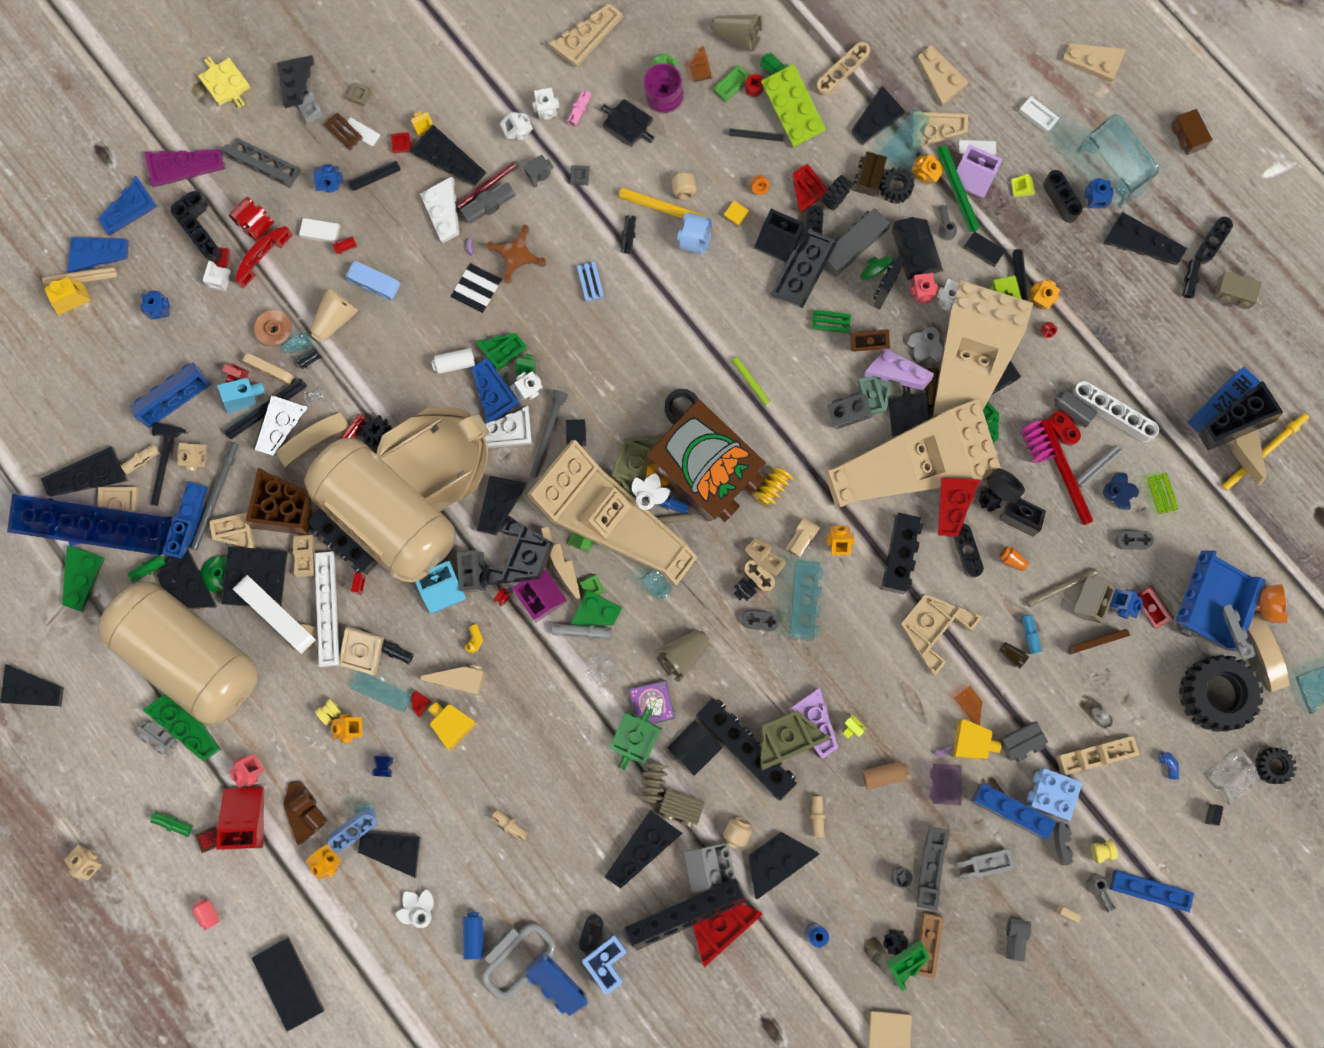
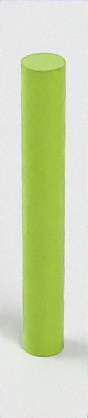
M735 357L732 363L761 402L767 405L770 402L769 398L740 359Z

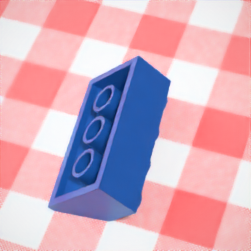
M193 362L185 365L177 374L169 376L160 386L153 387L150 393L144 397L137 398L130 407L135 418L148 428H151L153 423H158L212 384L202 370Z

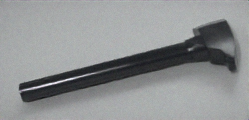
M153 423L152 435L163 436V447L150 504L152 506L159 505L171 444L175 437H178L180 434L189 433L185 429L168 424Z

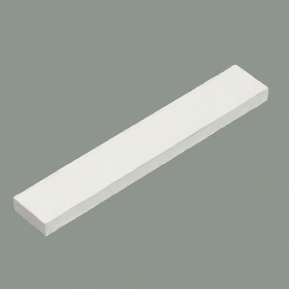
M334 551L314 553L319 667L340 666Z

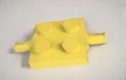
M207 57L204 62L208 65L209 69L198 75L200 81L219 106L233 100L238 108H241V105L243 107L245 103L239 96L244 91L250 89L248 82L230 58L215 64L211 57Z

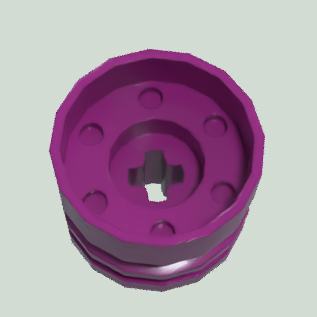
M660 63L652 66L646 72L643 83L648 105L659 113L675 111L680 107L684 97L680 72L670 64Z

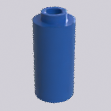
M469 912L467 917H463V959H483V916H479V912Z
M817 923L807 926L805 930L807 941L814 947H824L829 941L828 931ZM821 933L820 938L816 940V934Z

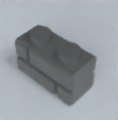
M1037 721L1031 722L998 739L1002 743V748L1010 761L1016 760V762L1027 758L1026 753L1032 750L1034 753L1045 748L1044 744L1048 743Z

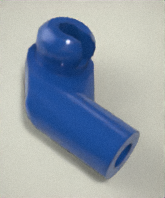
M1169 752L1160 753L1159 762L1166 763L1169 767L1168 779L1179 780L1178 761Z

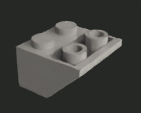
M726 843L684 852L692 893L710 890L735 879L729 846Z

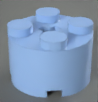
M685 213L683 230L680 229L677 240L680 241L679 248L703 255L711 239L712 233H710L709 227L713 228V219L693 213Z

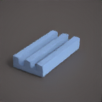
M595 261L591 262V264L586 263L584 266L578 265L577 269L586 302L604 298ZM592 268L599 292L598 295H596L589 270ZM583 270H586L592 296L590 297L588 296L582 273Z

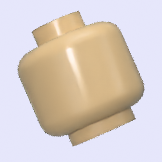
M680 171L671 180L673 193L681 200L692 198L697 191L695 178L691 173Z
M740 817L729 820L723 832V836L727 841L726 844L734 849L746 846L753 832L750 827L751 824Z

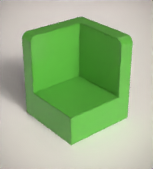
M574 532L568 542L569 545L588 554L594 543Z

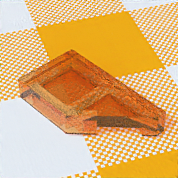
M701 46L699 52L690 63L694 83L712 79L704 46Z
M969 686L954 697V699L974 724L980 725L983 701L972 687Z

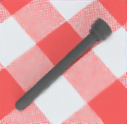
M553 390L551 396L553 405L530 473L532 478L538 476L560 405L566 402L568 394L562 391Z

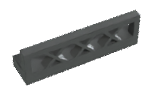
M239 138L235 139L232 146L225 144L222 149L228 159L288 188H291L301 171L299 167ZM239 144L246 148L245 153L237 150ZM258 153L261 155L262 160H258L251 155ZM275 161L278 168H274L266 163ZM291 169L294 172L290 177V175L283 172V170Z

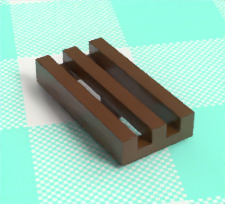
M338 112L324 123L325 127L349 150L352 149L353 145L356 146L358 144L357 141L363 139L362 135ZM338 119L342 124H344L355 135V137L353 138L335 120ZM330 124H333L350 142L346 141Z

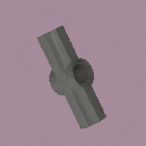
M506 181L491 191H483L477 196L475 201L460 209L467 223L471 224L485 214L491 215L495 213L500 205L516 195L510 184Z

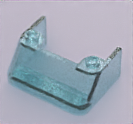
M1118 114L1112 115L1084 138L1077 149L1078 153L1084 150L1091 154L1098 152L1119 180L1117 181L1116 191L1120 196H1123L1118 204L1119 207L1144 193L1159 173V167L1155 160Z

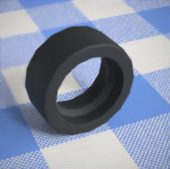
M677 389L667 396L664 411L666 418L672 424H675L680 419L672 413L671 405L673 401L680 397H686L694 404L698 400L694 392L688 389Z
M995 469L987 479L989 488L998 497L1009 503H1016L1025 493L1023 484L1004 469Z

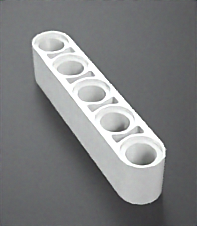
M1079 382L1071 391L1073 396L1096 411V415L1139 441L1149 442L1159 433V427L1155 422L1089 382ZM1078 389H1082L1085 395H1081ZM1095 399H1099L1102 405L1096 404ZM1111 409H1115L1118 415H1114ZM1128 418L1134 421V425L1128 422ZM1144 428L1150 430L1151 435H1147Z
M248 575L233 588L237 594L301 654L316 640Z

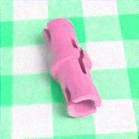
M581 90L576 103H573L572 111L566 120L570 126L573 124V127H577L582 114H585L586 106L592 97L589 91L585 93V90Z

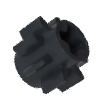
M990 488L980 491L981 495L978 501L981 509L987 508V511L991 512L1001 508L1000 503L1003 499L998 497Z
M744 577L734 586L737 590L734 592V595L739 600L744 598L748 601L757 593L754 589L757 587V584L752 578L747 581Z
M889 929V934L884 935L883 946L888 950V954L898 955L902 950L907 949L908 938L903 935L904 931Z

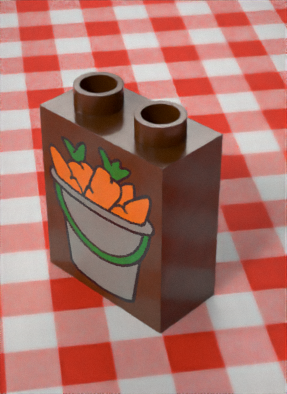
M700 399L681 416L642 458L648 466L708 522L715 520L717 517L726 522L740 507L734 498L742 489L751 494L765 480V477L759 471L766 462Z

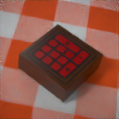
M216 827L209 828L195 835L201 853H206L216 848Z

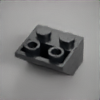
M771 208L754 248L787 263L803 232L805 223Z

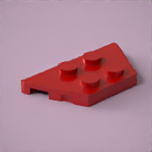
M742 904L694 925L693 929L703 966L706 967L763 914L756 909Z

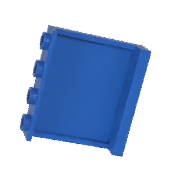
M1203 550L1198 556L1175 622L1225 650L1238 651L1222 614L1223 608L1231 604L1233 610L1238 611L1240 616L1239 625L1241 628L1244 627L1247 633L1266 580L1261 577H1251L1216 556L1217 551Z

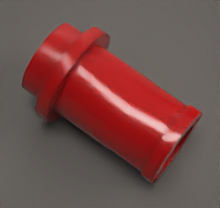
M353 236L339 242L336 240L332 244L335 253H340V255L344 251L357 247Z

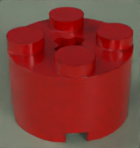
M246 196L231 211L229 217L237 226L243 229L245 234L256 241L275 222L268 215L265 216L267 212L260 205L255 206V203Z

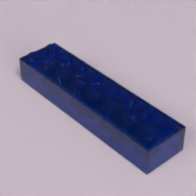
M12 494L7 532L164 555L162 552L172 523V516L27 494Z

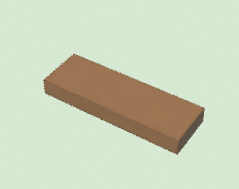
M928 913L922 914L919 940L925 946L930 959L920 968L917 974L919 976L935 978L943 916Z

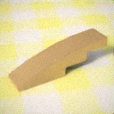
M549 527L541 528L543 537L553 543ZM555 544L550 553L553 564L569 591L577 601H581L572 560L565 562L561 544Z
M1134 736L1062 754L1056 756L1061 775H1067L1140 754Z

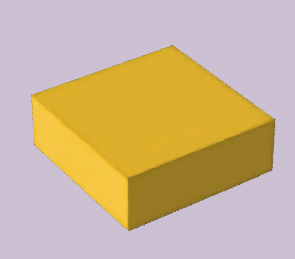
M734 201L723 217L739 227L749 214V210Z

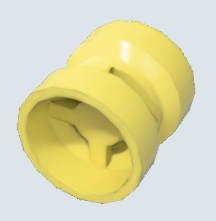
M331 698L325 702L323 707L315 710L318 718L326 726L332 723L334 717H339L343 713Z
M1107 840L1104 844H1091L1092 856L1097 864L1103 863L1107 859L1110 861L1118 859L1117 848L1113 840Z

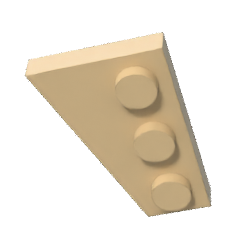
M1070 43L1061 62L1112 82L1126 49Z

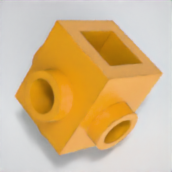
M927 154L919 156L911 170L919 181L928 185L937 182L944 168L937 157Z
M1049 279L1036 282L1031 288L1032 293L1027 301L1042 310L1049 309L1058 300L1060 289L1055 287L1056 283Z
M830 526V534H826V545L830 546L831 555H851V545H854V534H851L849 526Z
M352 714L340 715L339 719L332 720L331 732L333 740L341 739V743H351L354 738L363 737L362 717H352Z
M328 844L315 851L305 861L311 873L319 881L325 877L329 879L338 872L336 868L342 863L338 855Z

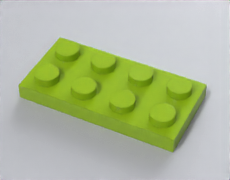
M794 64L761 81L793 148L826 131Z

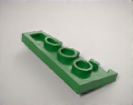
M165 694L142 710L170 732L173 737L182 742L185 747L202 761H207L221 750L205 725L197 721Z

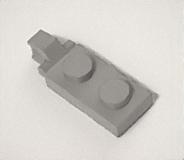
M1231 604L1224 606L1222 614L1242 660L1253 658L1255 656L1253 645L1246 641L1248 636L1245 628H1241L1239 625L1240 616L1238 611L1233 610Z

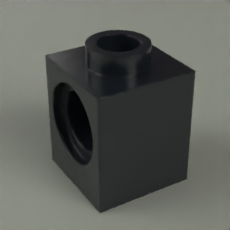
M585 419L566 420L567 445L571 440H576L581 447L587 446Z

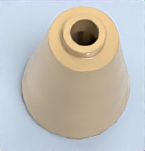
M328 288L310 327V331H312L311 336L318 341H321V339L326 341L356 315L359 309L347 299L341 297L340 294Z

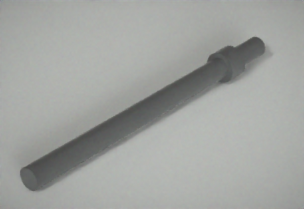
M231 442L227 455L223 457L222 468L190 549L197 551L230 466H233L235 462L234 456L239 446L235 442Z

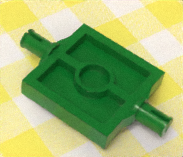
M645 707L642 716H635L625 712L609 747L622 756L618 768L621 769L622 767V770H625L629 760L638 761L642 764L646 763L662 729L648 720L653 709Z

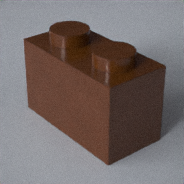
M1197 109L1178 115L1171 123L1172 131L1177 136L1180 147L1184 150L1186 156L1207 148L1213 140Z
M889 329L849 332L850 350L852 352L890 349Z

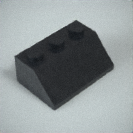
M916 217L895 221L892 233L899 256L905 258L903 269L907 280L913 279L914 275L942 272L943 268L928 221Z

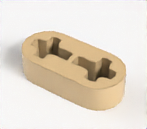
M750 560L745 564L744 573L749 579H753L759 590L770 592L774 588L775 579L767 570L754 560ZM749 565H751L752 567L755 565L757 566L756 571L759 573L758 576L754 572H748L750 569ZM760 577H762L764 580L769 579V585L771 587H763V581L760 579Z

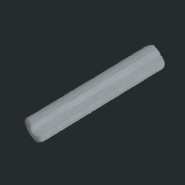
M1116 445L1113 446L1076 479L1078 486L1083 488L1122 453L1121 449Z

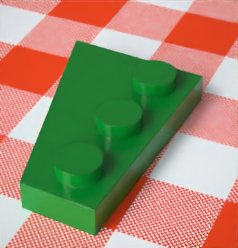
M67 545L62 598L63 606L80 612L84 611L105 558Z

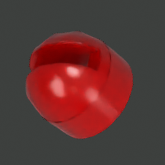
M1045 322V325L1041 326V333L1046 338H1051L1057 333L1058 328L1052 322Z

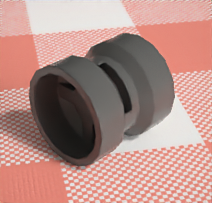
M899 867L892 872L891 880L895 886L906 889L913 884L914 875L909 869Z

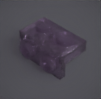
M933 763V768L930 770V778L933 780V788L930 789L932 803L961 805L962 765Z

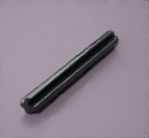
M299 378L276 394L275 397L288 401L305 389L307 385L303 379ZM268 401L224 431L229 439H233L262 419Z

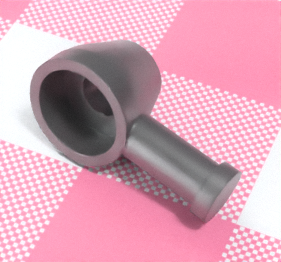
M942 205L938 207L942 219L938 234L943 240L949 241L955 238L957 226L953 221L949 220L947 205ZM947 226L952 227V230H948Z
M1097 874L1090 876L1087 880L1088 890L1094 895H1099L1107 913L1115 910V905L1112 904L1106 893L1108 889L1107 880ZM1099 881L1103 884L1101 889L1097 887Z

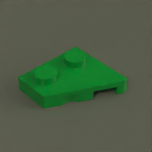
M919 940L886 962L901 991L907 987L904 983L910 976L915 977L920 968L930 959V956L923 943Z

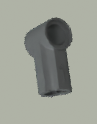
M1009 918L1006 929L1008 936L1006 958L1025 962L1027 940H1029L1031 935V922Z

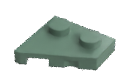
M876 376L858 379L860 393L867 396L872 415L886 412L892 380L888 382L882 381L880 377Z

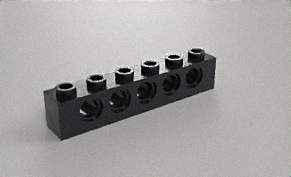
M712 698L696 714V717L781 801L797 785L794 781L796 777L789 770L785 772L780 767L782 765L781 762L762 771L756 765V759L761 757V741L757 743L752 738L754 734L747 727L743 729L738 724L740 720L733 713L729 715L724 710L726 706L721 700ZM717 714L723 715L725 723L717 725L714 722V716ZM735 728L738 730L739 736L737 739H731L728 736L729 729ZM748 742L752 745L753 750L751 753L743 752V743ZM772 771L780 773L781 778L778 782H773L770 779Z
M735 878L626 926L625 929L631 946L638 951L748 902L741 883Z

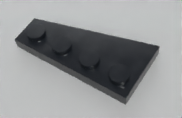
M1124 212L1120 214L1103 243L1108 246H1117L1121 250L1137 252L1136 254L1148 255L1155 260L1176 266L1187 250L1185 246Z
M112 446L40 478L47 495L50 497L128 481L117 453Z
M650 810L605 875V878L621 889L683 833Z

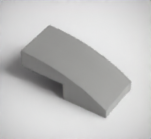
M306 84L307 90L303 104L298 106L306 122L309 123L324 115L308 84Z

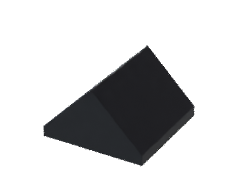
M1019 498L1016 503H1006L999 520L1034 537L1042 529L1046 510Z
M695 720L667 747L694 776L722 749L710 733Z

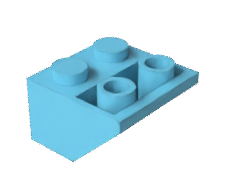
M450 561L435 566L424 579L416 581L418 590L430 614L466 600L464 592L459 591V579Z

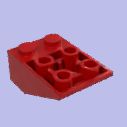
M264 787L224 789L217 825L216 850L263 848Z

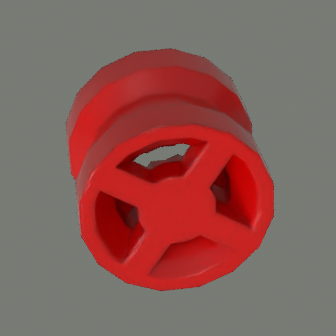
M751 74L747 77L745 92L748 96L758 97L763 91L761 81L763 78L760 75Z

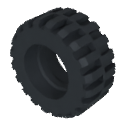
M1230 655L1208 657L1195 662L1193 667L1186 670L1185 674L1187 676L1182 677L1180 682L1184 684L1182 688H1179V694H1183V699L1180 702L1181 705H1185L1187 708L1184 711L1186 715H1192V721L1195 724H1202L1201 728L1212 729L1214 732L1241 729L1245 727V724H1250L1254 720L1253 716L1259 714L1260 708H1258V705H1263V698H1260V694L1264 693L1263 687H1259L1258 684L1261 680L1259 676H1254L1253 672L1255 670L1251 666L1246 667V662L1242 659L1236 660V657ZM1220 675L1225 677L1235 690L1234 705L1227 712L1215 709L1207 698L1206 688L1212 676Z

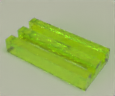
M1165 473L1147 478L1158 515L1178 510V504L1168 474ZM1160 479H1163V482H1164V485H1165V488H1166V491H1167V494H1168V497H1169V500H1170V503H1171V506H1172V507H1169V505H1168V502H1167V499H1166V494H1165V491H1164V489H1163V486H1162V483H1161V480H1160Z

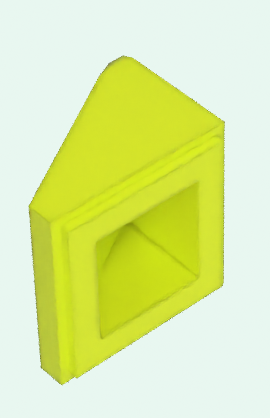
M1029 174L1011 179L1014 197L1035 194L1033 179Z

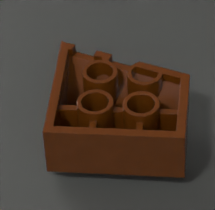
M258 468L246 523L251 529L308 535L310 525L307 521L312 517V502L308 491Z

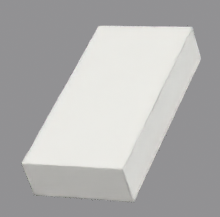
M1032 96L1018 111L1046 134L1059 120L1058 116Z
M303 218L299 236L304 239L335 243L338 240L340 225L338 223Z

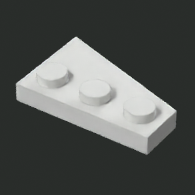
M453 177L420 194L440 241L443 243L459 235Z
M528 406L518 412L510 413L497 421L485 424L489 430V434L485 437L488 448L532 444Z

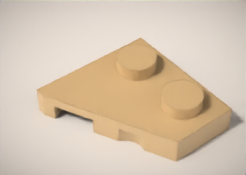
M247 512L209 521L214 541L256 549L252 529L246 523Z

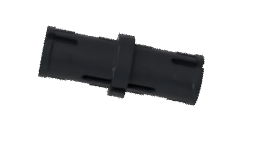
M629 215L625 216L624 230L621 233L623 237L621 252L626 254V250L628 254L632 253L633 239L636 237L634 231L637 218L631 215V219H629Z
M1198 260L1189 261L1187 275L1184 276L1185 285L1182 297L1187 299L1194 298L1195 289L1200 280L1198 276L1201 262Z

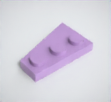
M884 349L865 371V377L871 378L876 376L880 377L882 381L887 382L893 380L899 382L900 385L923 390L928 385L934 373L888 349Z
M820 688L788 709L789 713L798 710L808 721H812L817 725V728L825 735L828 734L831 739L813 747L821 759L838 748Z

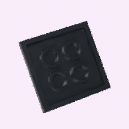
M228 547L221 604L251 607L233 590L248 575L282 607L288 552Z

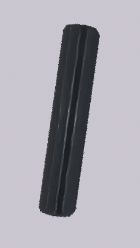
M393 161L350 180L348 184L351 190L355 191L400 171L401 168L397 161Z
M1015 249L1012 252L1014 276H1016L1021 299L1027 301L1024 253L1022 249Z

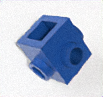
M324 164L317 166L313 172L316 191L335 192L343 183V174L339 172L338 166Z
M1097 178L1092 180L1088 187L1085 188L1088 208L1108 207L1114 193L1110 180Z
M149 291L148 294H142V301L140 302L141 311L151 320L170 317L169 300L161 292Z
M1115 589L1110 607L1117 612L1119 617L1125 619L1129 617L1137 618L1138 613L1142 610L1143 600L1133 590Z

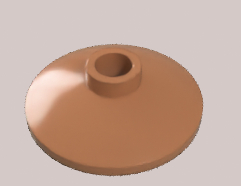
M269 310L257 318L254 332L261 343L267 346H278L290 337L292 323L289 317L282 311ZM274 328H278L275 333H272Z

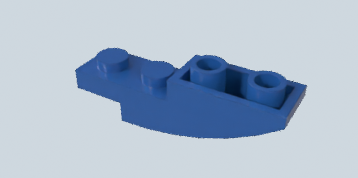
M187 482L177 517H173L162 554L180 559L183 558L205 509L203 503L208 490L207 486Z

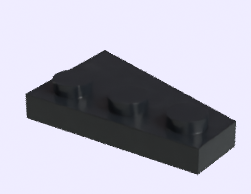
M312 55L277 62L282 102L285 108L303 104L307 90V80L311 75L310 68L314 63Z
M5 664L0 703L61 707L64 687Z
M365 833L359 838L358 853L416 878L421 837Z

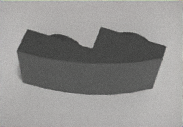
M1057 821L1054 826L1055 848L1061 865L1067 866L1074 863L1072 860V850L1068 845H1065V843L1072 841L1070 837L1072 832L1063 821Z

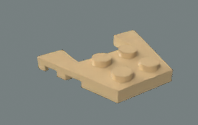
M925 594L900 625L930 672L935 676L945 665L946 661L936 654L931 647L954 619L969 631H972L982 619V616Z

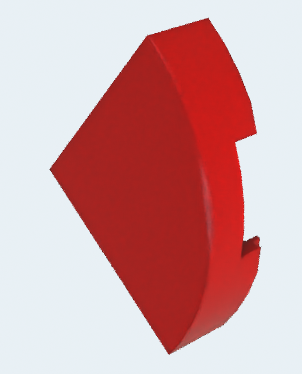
M415 690L412 695V707L415 714L421 717L432 701Z

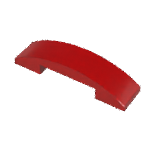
M284 226L273 230L251 247L243 258L236 274V282L240 287L244 289L256 276L252 269L275 244L282 248L293 236L288 227Z

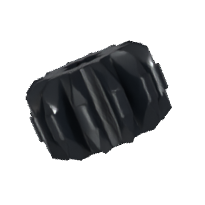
M371 415L370 421L364 419L366 425H360V429L363 430L360 432V436L364 437V443H369L371 447H374L375 444L379 445L382 436L392 430V426L388 425L389 421L387 419L382 420L381 415H378L376 419Z

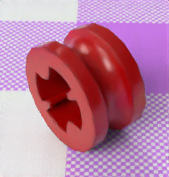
M504 587L493 599L495 603L499 602L500 607L508 601L512 594L506 592Z

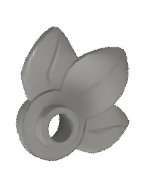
M927 327L922 332L913 333L909 337L907 344L915 347L914 358L916 362L925 360L929 356L935 361L940 360L943 346L939 342L940 334L936 328ZM928 333H932L934 335V338L932 340H929L927 338Z

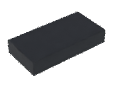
M975 231L963 247L993 267L996 266L1006 251Z

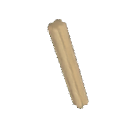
M106 267L45 276L42 278V283L46 287L52 281H59L66 277H71L80 283L116 278L117 269L115 267Z

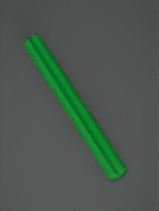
M942 145L936 149L969 232L977 231L980 229L949 150L946 145Z

